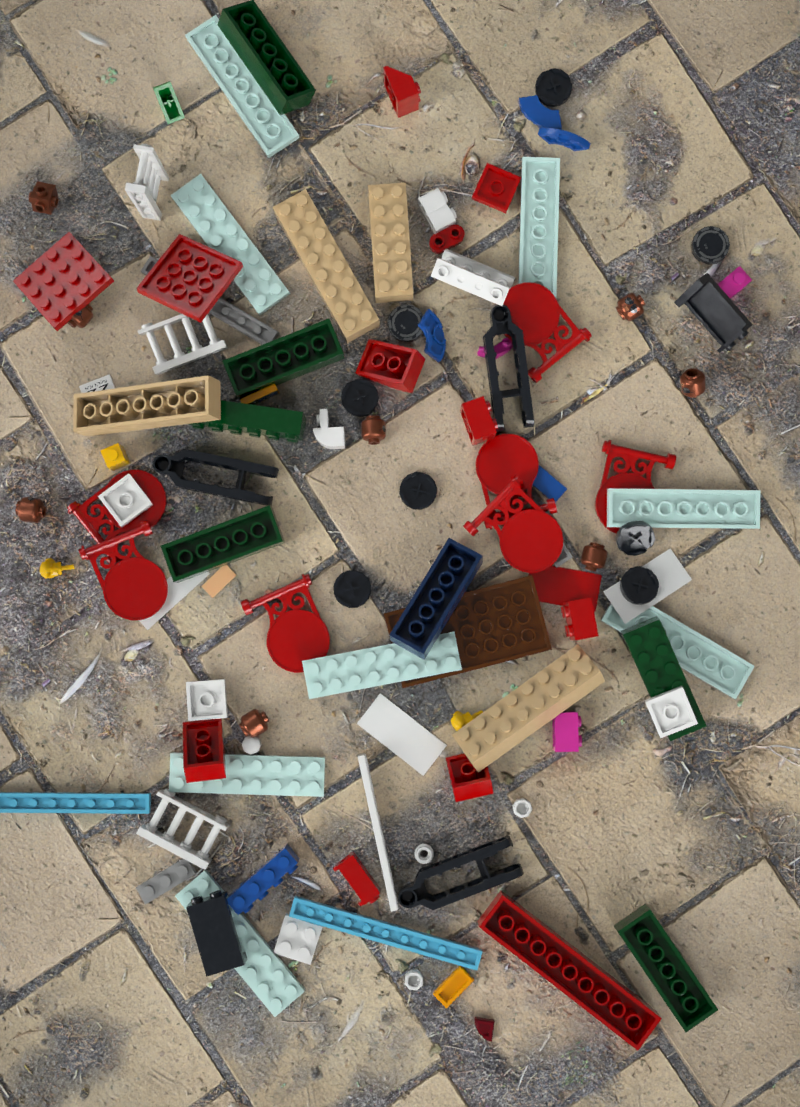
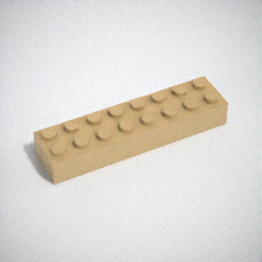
M305 189L273 206L277 220L346 343L380 326L377 314L307 190Z
M209 375L74 394L73 432L87 437L221 420L220 381Z
M576 645L456 731L452 736L475 769L480 772L604 683V677L583 649Z

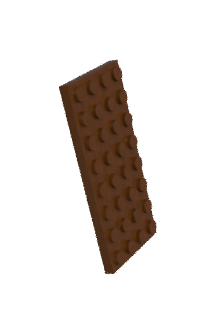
M530 575L465 592L440 633L455 632L462 670L401 681L402 688H407L552 650L533 576ZM405 608L384 613L389 635Z

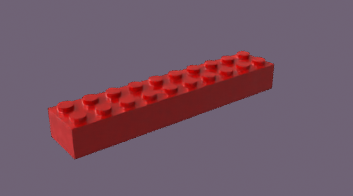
M500 890L477 921L479 928L637 1051L662 1019L653 1007L502 890Z

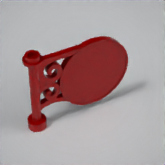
M526 282L517 284L509 289L503 305L509 308L512 323L523 330L524 345L534 349L543 361V364L537 369L532 367L528 370L530 378L537 383L542 379L541 374L582 341H590L592 335L587 328L578 329L558 304L555 296L546 287L537 283ZM560 315L572 330V335L568 339H561L558 335L560 330L565 332L562 334V337H566L569 334L566 326H558ZM503 334L505 337H507L508 339H510V340L512 341V338H511L510 335H508V334ZM547 343L553 344L556 348V353L549 359H547L546 354H550L553 348L549 346L548 350H546L545 344Z
M500 434L489 439L481 447L476 458V473L482 485L486 505L488 506L491 503L488 491L499 495L512 481L510 477L515 475L524 482L521 485V489L523 491L527 490V495L533 500L532 485L539 470L538 456L534 447L526 439L515 434ZM514 495L513 498H512V501H513L515 498L522 497V496H520V495ZM554 498L546 499V504L539 505L544 512L549 511L550 514L558 513ZM524 499L523 506H526L528 502ZM512 501L509 502L511 508H518L516 503L513 505ZM494 510L488 516V518L493 520L494 514L500 513L501 518L497 517V520L503 521L505 519V515L502 511L496 512ZM508 511L509 518L515 514ZM484 521L486 529L490 528L492 530V525Z
M611 440L604 441L602 452H605L607 458L600 488L595 498V510L599 521L605 528L615 534L621 528L607 527V489H655L651 482V471L654 463H662L664 468L673 470L676 463L675 454L668 453L667 456L614 445L611 444ZM615 457L622 458L625 462V467L619 469L617 465H622L623 461H615L613 469L619 474L607 479L612 459ZM639 458L649 460L648 465L644 462L638 464V468L643 467L641 472L635 469L636 461ZM629 468H630L633 473H626V472H627V471L629 470Z
M127 470L116 475L105 487L83 504L75 501L67 509L69 515L74 513L98 544L140 527V522L145 520L148 521L151 528L155 526L165 513L167 496L161 482L152 474L143 470ZM128 473L153 503L151 507L124 527L118 524L104 504L103 507L100 504H95L90 509L93 515H97L95 509H100L101 513L98 517H91L88 514V507L99 498L98 496ZM109 524V531H107L108 528L106 527L102 528L103 534L108 535L104 540L99 534V529L102 525ZM107 555L108 559L106 562L110 564L112 559ZM116 557V563H117L118 561L121 560V559H119L118 557Z
M516 475L514 477L511 476L510 479L512 481L471 523L467 521L463 527L474 537L479 532L477 527L483 521H486L497 531L501 552L505 560L512 567L527 573L540 572L552 566L559 558L563 549V533L557 521L545 513L521 489V485L524 482ZM514 495H520L534 509L522 510L524 506L522 500H520L519 498H515L512 501L513 505H515L516 502L519 503V507L513 509L511 508L509 503L510 499ZM495 509H499L504 513L505 519L503 521L497 520V517L501 518L500 513L494 514L493 520L488 518V516ZM508 511L515 514L509 518Z
M147 520L140 522L141 526L86 549L84 545L78 549L82 560H90L108 607L116 615L127 620H143L153 616L162 608L167 598L168 584L163 571L154 562L144 558L135 546L134 538L136 536L145 534L147 537L153 534ZM129 540L130 546L123 545L121 548L123 552H125V549H128L129 553L125 556L121 555L118 551V544ZM101 554H107L112 559L110 564L104 563L108 559L106 556L100 560V565L103 568H111L105 579H103L96 561L97 557ZM116 557H118L119 559H123L116 563Z
M301 574L302 579L255 600L249 601L247 598L240 602L246 616L254 613L253 608L260 605L264 606L270 619V627L267 633L269 655L279 667L294 673L304 672L302 661L326 656L330 646L328 628L321 619L308 590L310 585L313 584L309 574ZM298 592L303 593L313 612L301 609L305 604V600L301 596H296L294 599L295 601L300 600L301 603L294 605L292 603L293 595ZM278 598L283 603L282 611H276L275 606L280 607L278 602L273 603L271 607L267 602ZM288 606H289L291 609H294V610H290V611H287V612H286ZM274 614L280 615L274 620Z

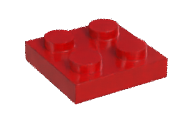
M487 163L472 195V200L506 214L521 181V177Z

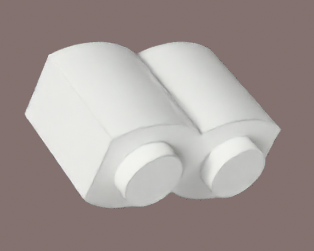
M438 188L418 198V205L434 234L451 225H455L457 218L454 209L449 208L446 203L448 202L444 191L440 192Z

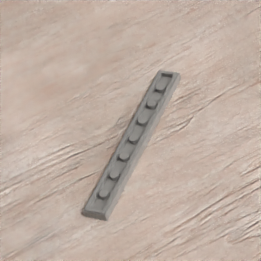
M150 256L141 273L147 275L158 260ZM221 297L209 311V314L261 345L276 340L279 335L278 331Z

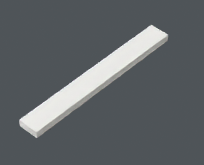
M365 753L358 754L391 912L397 911L399 904L367 756Z

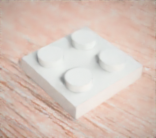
M129 473L98 496L121 527H124L153 505Z
M225 679L186 682L188 721L228 718Z
M682 686L644 700L660 738L698 724Z
M286 913L273 953L311 965L322 926L289 917V914Z

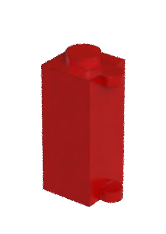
M354 851L333 867L334 871L340 870L361 899L358 902L360 907L368 902L372 904L380 897L381 888Z

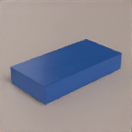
M539 465L538 474L532 486L546 498H554L556 503L567 488Z

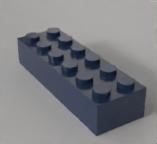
M448 538L389 635L391 642L425 660L481 567L483 555Z

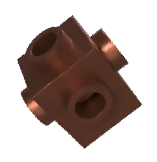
M37 181L33 191L29 193V202L34 212L52 215L54 208H57L59 203L56 185Z

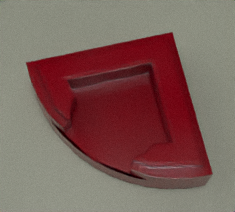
M475 1017V1026L479 1034L484 1039L492 1042L494 1019Z

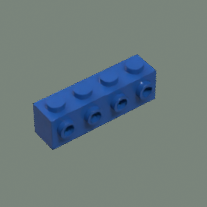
M286 844L227 897L228 904L237 915L242 912L246 914L253 908L254 905L252 903L256 899L261 901L269 893L267 890L272 885L274 888L277 887L284 880L282 877L287 872L289 875L298 868L297 863L300 859L298 855Z

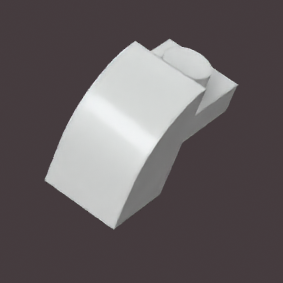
M320 409V414L316 415L317 426H320V428H313L317 441L328 449H345L344 427H329L328 409Z

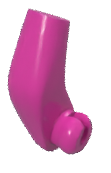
M507 337L494 346V351L497 354L496 359L511 351L513 347L512 341ZM479 346L477 356L485 358L484 346Z

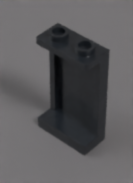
M708 273L699 278L674 302L678 307L685 304L721 345L717 350L719 353L724 349L729 351L736 345L735 340L737 338L742 340L749 334L747 329L753 325Z
M217 890L205 898L197 896L192 898L191 902L186 906L206 977L243 966L247 961L246 952H242L228 905L227 891L221 893V890Z

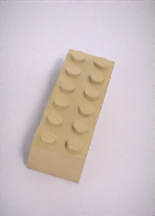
M406 183L368 185L376 303L413 301Z

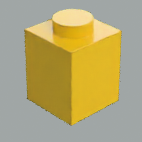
M119 443L100 450L107 467L112 471L131 464L124 447Z

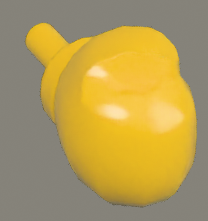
M48 558L41 563L39 569L41 576L44 578H54L62 575L63 570L75 569L74 564L62 566L61 562H55L52 558Z
M480 710L472 715L469 712L463 714L460 711H456L450 720L451 724L458 731L483 713V711Z

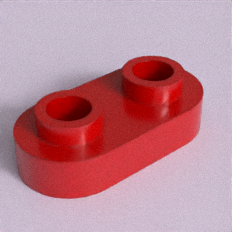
M451 225L432 235L429 240L430 250L435 254H442L445 249L450 250L461 244L464 240V229L459 225ZM456 231L459 235L453 236L452 232ZM437 240L442 241V244L437 245L435 242Z

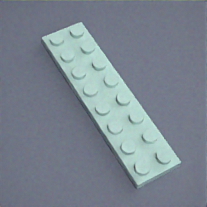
M214 15L187 33L185 37L262 150L270 158L299 139V134L285 114L279 115L218 27L219 19Z
M522 157L518 284L526 282L540 284L550 290L556 298L560 158Z
M202 174L196 176L171 195L172 199L208 247L242 262L243 268L233 281L259 316L290 294Z
M607 489V527H622L628 522L643 521L652 528L760 529L761 490Z
M609 604L600 621L619 632L657 616L661 621L680 667L733 699L737 698L755 667L654 606L625 624L612 604Z
M455 632L440 634L425 660L392 643L302 661L309 699L462 670Z
M170 753L169 792L324 797L325 757L225 754L226 778L186 783L183 753Z
M204 870L179 891L175 897L186 909L192 898L197 896L205 898L209 897V894L214 891L221 890V893L225 891L210 873ZM229 905L242 952H246L247 956L245 965L234 969L272 1015L276 1017L304 993L305 988L278 955L273 953V949L244 914L237 915Z

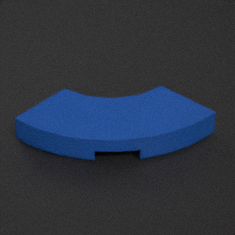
M537 95L519 98L520 109L528 120L539 126V128L562 130L559 110H551L544 107Z
M540 128L538 135L548 144L562 145L573 151L587 150L591 144L581 136L565 130Z
M428 309L418 326L426 338L424 352L439 363L445 353L446 339L442 323L434 312Z

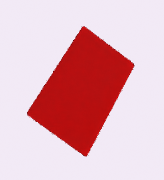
M555 566L528 574V576H533L539 602L563 606V602L591 597L594 612L596 611L602 578L601 574L562 567L556 568Z

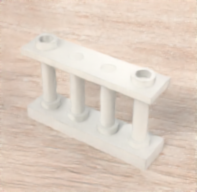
M144 143L141 145L134 144L133 149L140 159L136 181L133 183L126 182L125 191L142 218L161 221L162 213L156 201L160 180L169 181V176L151 145Z
M448 249L444 250L441 259L437 258L431 274L433 278L500 306H503L507 293L515 280V277Z
M183 314L154 325L151 322L141 326L142 329L138 330V333L141 336L147 335L157 360L156 366L152 367L156 375L228 349L225 340L220 341V338H217L208 314L203 319L210 339V345L202 347L199 344L190 322V317ZM180 321L183 322L193 347L191 349L192 352L187 354L182 352L172 328V324ZM162 328L165 329L175 353L174 359L169 361L164 359L154 331Z
M167 788L165 790L161 789L156 795L161 797L162 800L150 823L141 825L136 834L206 870L212 861L208 853L220 829L226 831L230 824L226 823L227 820L219 815L215 817L175 796V792H169ZM171 802L178 806L179 809L167 832L163 834L157 831L158 828L156 826L168 803ZM188 811L197 817L185 840L180 843L174 839V834L184 814ZM203 820L214 826L202 849L196 851L191 848V843Z

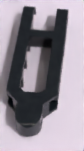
M496 305L490 311L491 327L483 336L493 418H495L498 425L497 432L506 431L503 422L504 408L502 398L519 396L523 427H534L523 330L512 323L511 313L507 306ZM508 334L512 338L517 389L503 391L499 389V371L496 368L497 354L494 351L493 338L496 335Z
M183 449L174 456L161 454L153 460L154 470L161 475L169 476L174 484L181 489L265 506L272 505L273 496L260 495L252 491L243 490L247 473L277 478L279 468L189 449ZM190 461L239 471L236 488L229 489L217 484L210 485L197 480H186L183 477L184 466Z
M510 836L501 837L420 868L414 881L400 888L398 892L400 905L405 908L422 905L431 910H436L519 878L524 874L520 863L489 874L483 860L498 854L497 852L510 846L513 847ZM476 861L482 877L435 895L427 892L424 884L425 879L438 874L441 876L443 872L456 867L459 869L461 865Z

